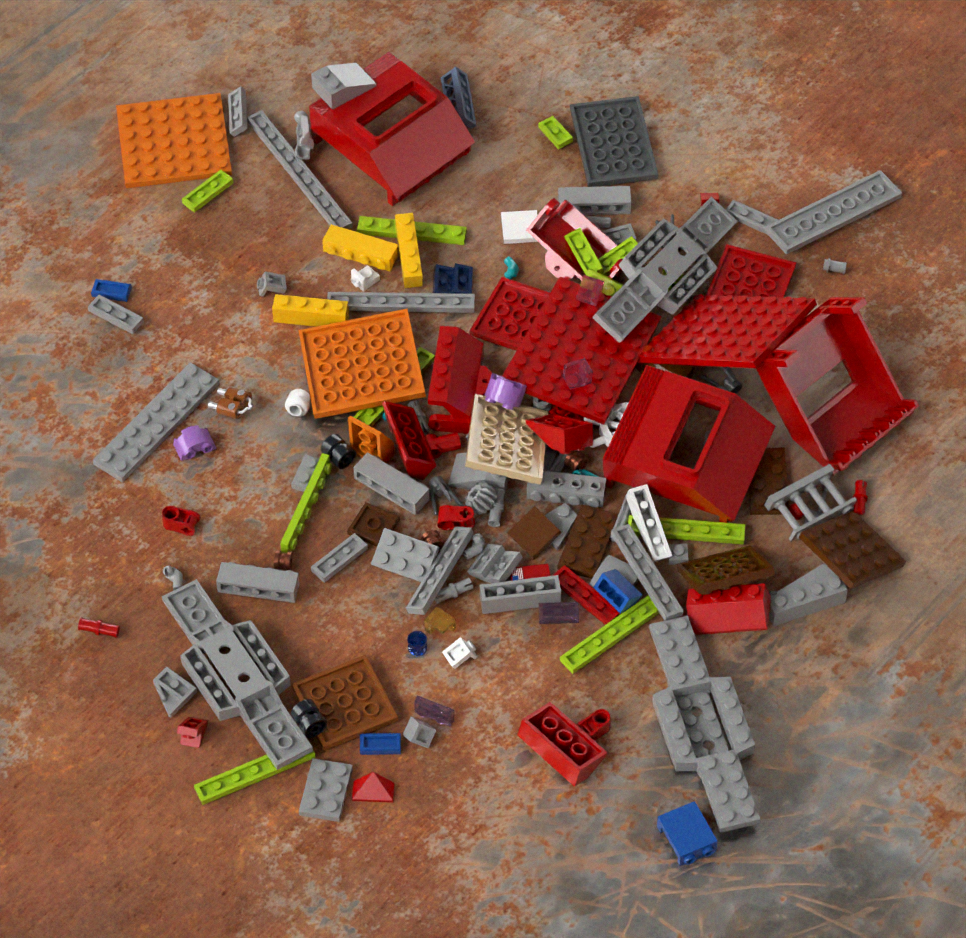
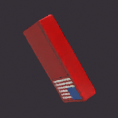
M549 564L516 567L510 574L511 581L550 576Z

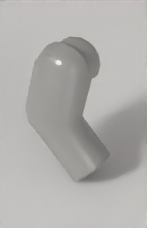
M476 533L472 536V547L463 551L466 560L482 553L485 544L482 534Z
M169 565L164 567L163 574L173 582V591L182 587L183 574Z

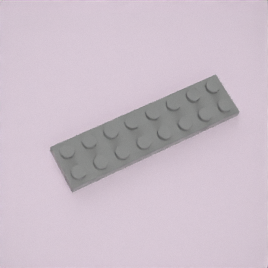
M880 170L766 226L765 232L787 255L900 199L902 192Z
M190 362L93 459V465L123 483L219 385V379Z

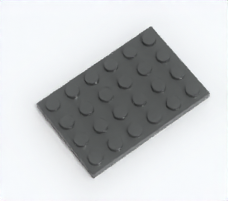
M639 96L570 104V113L588 187L658 179V171Z

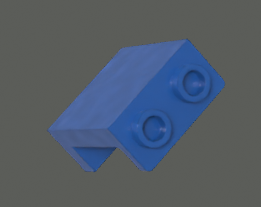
M695 801L657 817V828L660 833H665L678 857L677 863L679 866L690 865L696 859L713 855L717 850L718 841Z

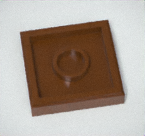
M365 502L348 528L347 534L351 536L355 533L363 541L377 547L384 528L393 531L400 521V516Z
M536 506L507 532L533 560L562 533Z

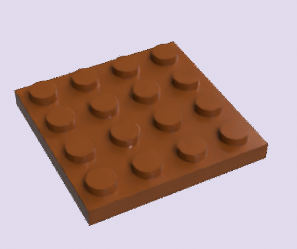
M366 655L292 683V689L298 701L312 699L319 712L322 713L328 722L326 729L316 736L323 751L360 737L363 733H370L398 721V716Z

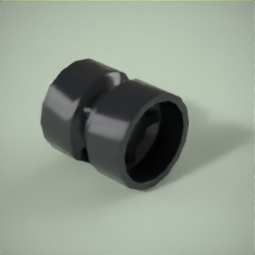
M332 434L327 437L320 448L322 453L329 455L331 462L339 469L348 467L356 457V451L338 434Z
M312 699L300 701L291 711L292 717L307 738L318 736L328 725V722L322 713L319 712Z

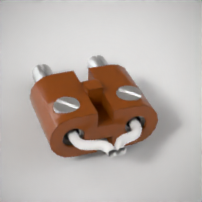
M229 387L227 390L218 388L217 393L225 396V398H221L218 403L211 401L208 403V407L216 409L217 414L239 419L243 413L253 408V405H251L252 393Z

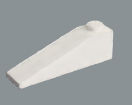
M648 485L629 489L626 499L653 562L672 557Z

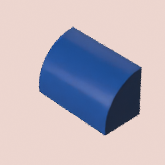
M616 569L603 572L593 587L619 613L628 610L642 597V594Z

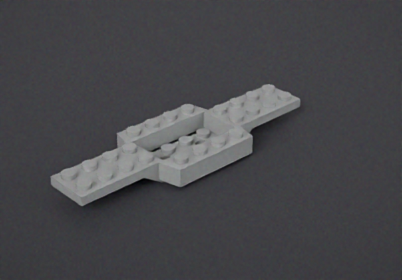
M712 197L680 228L663 218L619 263V267L629 280L592 318L620 343L656 305L673 315L717 269L707 253L737 223V220ZM671 238L672 240L645 267H643L658 252V250ZM678 248L683 249L686 252V255H680L678 252ZM694 261H696L697 263H696V264L686 273V275L668 292V288L687 270V268H688ZM658 268L665 269L667 275L660 274Z
M197 579L162 596L164 604L193 645L180 655L182 665L218 719L222 721L241 716L277 770L313 752L311 744L278 696L291 685L290 676L253 622L249 620L231 625L224 620ZM222 647H229L231 649L228 654H221L219 652ZM204 653L208 655V657L210 658L214 666L217 668V670L219 671V673L221 674V676L223 677L231 691L236 696L235 700L233 699L227 688L224 686V684L222 683V681L220 680V678L218 677V675L216 674L208 660L203 655ZM241 675H248L250 677L247 682H240L238 679Z
M688 616L649 624V630L668 683V688L653 694L652 704L675 771H696L702 779L720 833L759 824L760 816L740 763L741 759L754 753L755 743L731 677L709 676ZM711 693L732 749L730 751L728 750L724 735L722 733L719 721L717 719L714 707L710 699ZM699 708L703 713L700 716H694L691 710ZM705 742H712L715 747L712 750H706L703 744Z

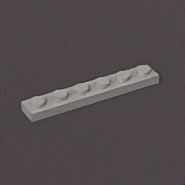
M626 524L612 529L611 535L664 621L683 616L684 611L631 526Z
M454 527L406 607L408 614L425 615L472 538L474 534L472 528Z

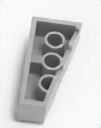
M823 563L777 591L776 595H771L769 619L773 626H777L846 603L848 589L844 582Z

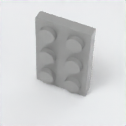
M384 528L371 565L422 582L436 559L439 547Z
M312 758L299 808V815L340 822L353 765Z

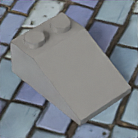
M357 63L328 65L311 73L312 88L331 109L376 87V83Z
M467 452L457 453L448 486L471 490L476 483L484 481L493 486L494 489H504L506 493L509 477L465 467Z

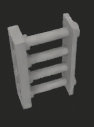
M831 464L768 497L764 505L767 510L779 509L793 528V532L789 537L790 541L795 539L801 540L799 535L802 531L832 520L841 514H847L854 509L853 506L857 499L854 497L846 501L832 483L831 475L834 468ZM820 483L825 485L839 506L830 509L816 490V486ZM804 492L810 493L824 514L816 518L800 497L801 494ZM789 500L794 501L809 522L800 526L785 506V503Z

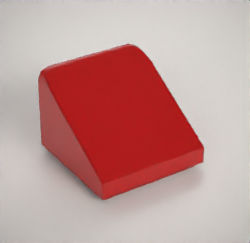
M700 193L701 207L710 197L719 203V194Z

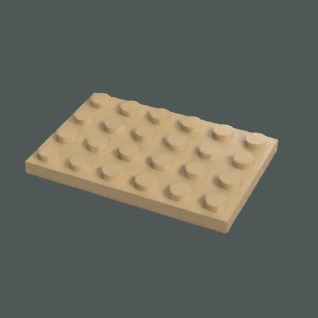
M475 394L465 467L541 485L546 443L526 425V420L548 415V411L525 405L509 410L502 407V403L497 401L496 403H490L485 400L486 396Z

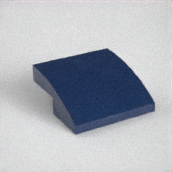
M455 263L454 267L436 264L433 276V293L472 294L473 267Z

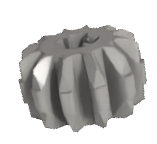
M484 481L478 482L468 492V496L465 498V505L471 507L474 513L478 515L485 514L495 504L494 500L497 499V491L493 486Z

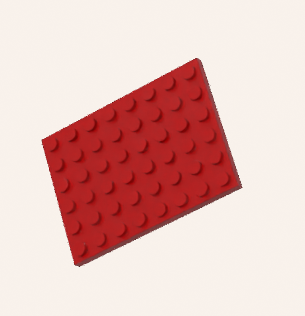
M559 277L502 376L508 380L526 385L525 393L604 425L638 364L639 357L637 356L642 353V348L649 344L661 322L662 316L649 312L619 343L592 318L611 296L591 291L576 282Z
M696 295L678 315L673 317V320L667 326L663 327L657 336L652 338V341L647 346L642 348V353L637 356L639 357L638 363L757 368L816 307L815 298Z

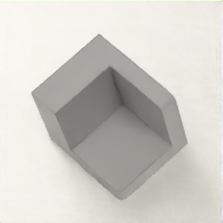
M410 717L403 736L412 743L429 748L436 729L427 722Z

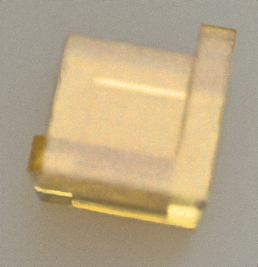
M438 607L424 620L425 631L429 634H432L435 630L443 634L448 629L452 632L456 629L455 618Z

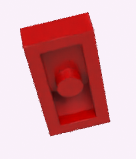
M188 717L180 723L177 729V733L181 734L180 744L199 748L208 725V720Z

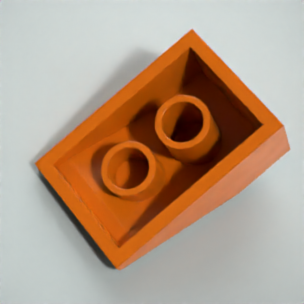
M352 416L348 417L350 446L356 451V455L363 458L368 452L373 456H378L383 462L387 463L395 454L394 442L382 432Z

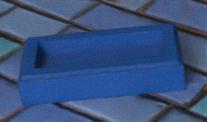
M96 279L91 296L97 297L101 295L109 300L127 302L132 286L127 283Z
M363 733L360 735V755L401 754V733Z

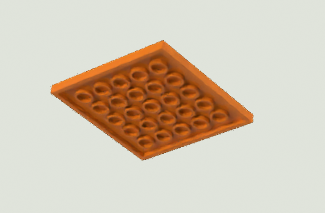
M221 93L116 105L126 188L207 179L219 170L224 171L229 176L232 175Z
M408 309L298 330L314 419L383 406L382 403L384 401L398 403L426 397Z

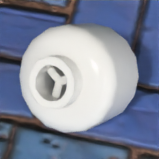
M302 389L292 390L285 402V408L288 413L296 417L304 416L311 406L310 394Z

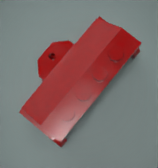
M553 198L545 205L526 231L548 250L545 254L546 268L558 279L559 277L565 279L579 278L582 281L585 274L564 236L581 228L598 259L618 245L568 200H564L560 205V202ZM622 258L612 266L607 277L615 280L623 272L619 267V263L623 260Z
M440 325L428 404L443 406L451 415H431L428 427L434 431L468 434L475 394L485 396L492 372L486 366H482L484 343L459 327Z

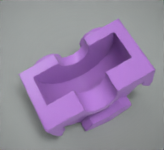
M492 373L485 392V400L490 403H496L497 401L503 404L502 407L513 410L514 407H520L527 386Z
M198 425L182 430V435L178 439L174 438L173 442L181 461L193 458L196 452L203 451L204 453H209L217 449L206 427L205 429L199 428Z

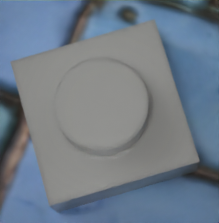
M668 544L672 557L668 558L669 565L689 561L687 544Z

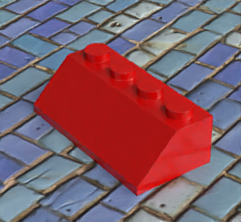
M384 401L382 404L385 417L405 466L406 473L412 478L424 480L436 467V463L414 408Z
M765 583L731 586L730 589H717L706 595L699 594L695 589H688L687 616L694 635L768 630L771 595Z
M551 702L523 718L517 734L574 787L589 778L608 753Z

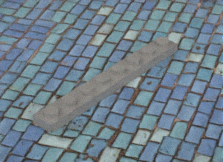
M328 292L327 295L329 300L348 301L349 311L392 312L408 309V312L474 313L475 294Z

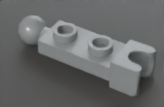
M298 111L294 115V119L298 123L296 127L297 146L295 148V156L300 159H310V149L314 148L312 135L309 134L310 124H308V115L305 111Z

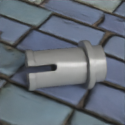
M831 258L824 260L823 270H826L827 273L832 271L845 274L847 262L830 260Z

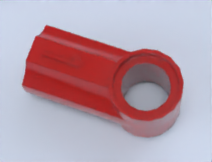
M457 432L438 437L435 434L425 435L434 459L440 457L444 452L461 449L460 437Z

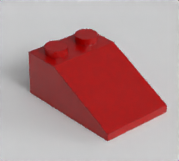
M555 413L526 420V425L551 449L560 451V454H570L573 450L582 451L585 450V447L593 446V423Z

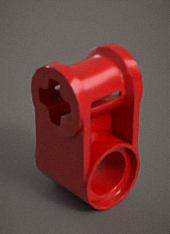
M442 505L439 507L437 526L439 529L446 531L453 530L454 527H469L473 529L475 526L474 510L469 506Z
M166 506L162 510V522L165 529L187 536L194 535L196 523L201 518L197 512L175 506Z
M598 709L576 725L596 741L610 731V714L605 709Z

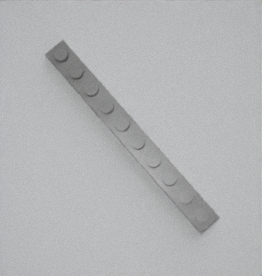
M261 110L248 116V124L329 225L332 224L345 229L352 228L350 219L302 159L295 156L293 148L265 113Z

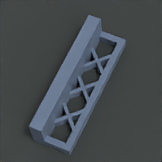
M454 67L440 77L443 94L449 98L452 105L455 102L457 103L455 110L463 123L472 129L476 126L468 75L459 68ZM452 77V79H451V81H450V83H449V85H448V84H447V80ZM454 89L453 95L450 97V93Z

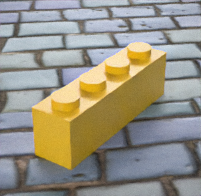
M413 213L396 214L395 228L404 288L423 286L422 269Z
M332 224L322 240L323 252L389 272L399 256L398 244Z
M275 294L272 306L273 322L317 327L347 321L349 319L348 301Z

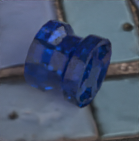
M421 631L411 632L407 638L408 651L414 656L425 654L428 647L427 636Z

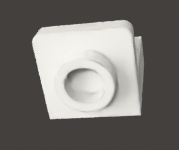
M368 265L359 272L356 269L351 270L352 284L355 287H359L363 292L380 280V275Z
M461 637L442 652L454 669L469 657L473 659L478 657L474 652L476 648L470 640L465 641Z

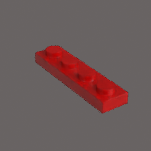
M565 565L552 575H558L562 591L604 625L622 614L600 593Z

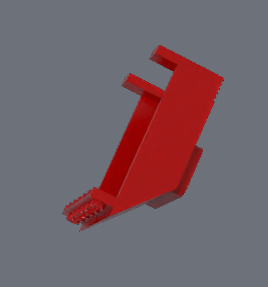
M387 52L363 69L376 83V87L334 109H331L320 98L309 106L313 142L318 144L322 140L327 141L387 190L388 203L394 206L409 194L414 193L423 184L428 183L437 174L442 173L444 169L453 165L458 159L467 155L475 141L449 98L404 62L397 59L392 53ZM408 95H411L423 105L380 136H374L364 128L365 125Z
M830 297L807 315L756 368L792 439L823 467L831 464L834 468L833 476L837 472L847 469L851 462L859 459L863 452L875 446V442L887 436L892 428L899 426L905 417L912 415L914 410L919 407L917 400L903 398L859 311L867 305L864 297ZM842 361L851 378V382L807 418L796 397Z
M646 365L602 459L606 487L612 489L615 481L632 487L647 484L652 494L719 516V522H733L776 426L735 393ZM696 403L720 412L695 468L690 469L669 460Z

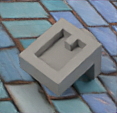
M265 271L257 281L259 296L263 297L267 291L284 294L287 290L285 275Z

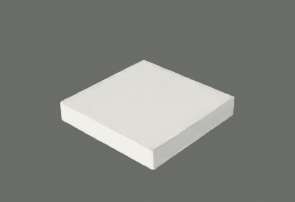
M537 210L501 212L504 244L538 242L526 231L528 226L537 217Z

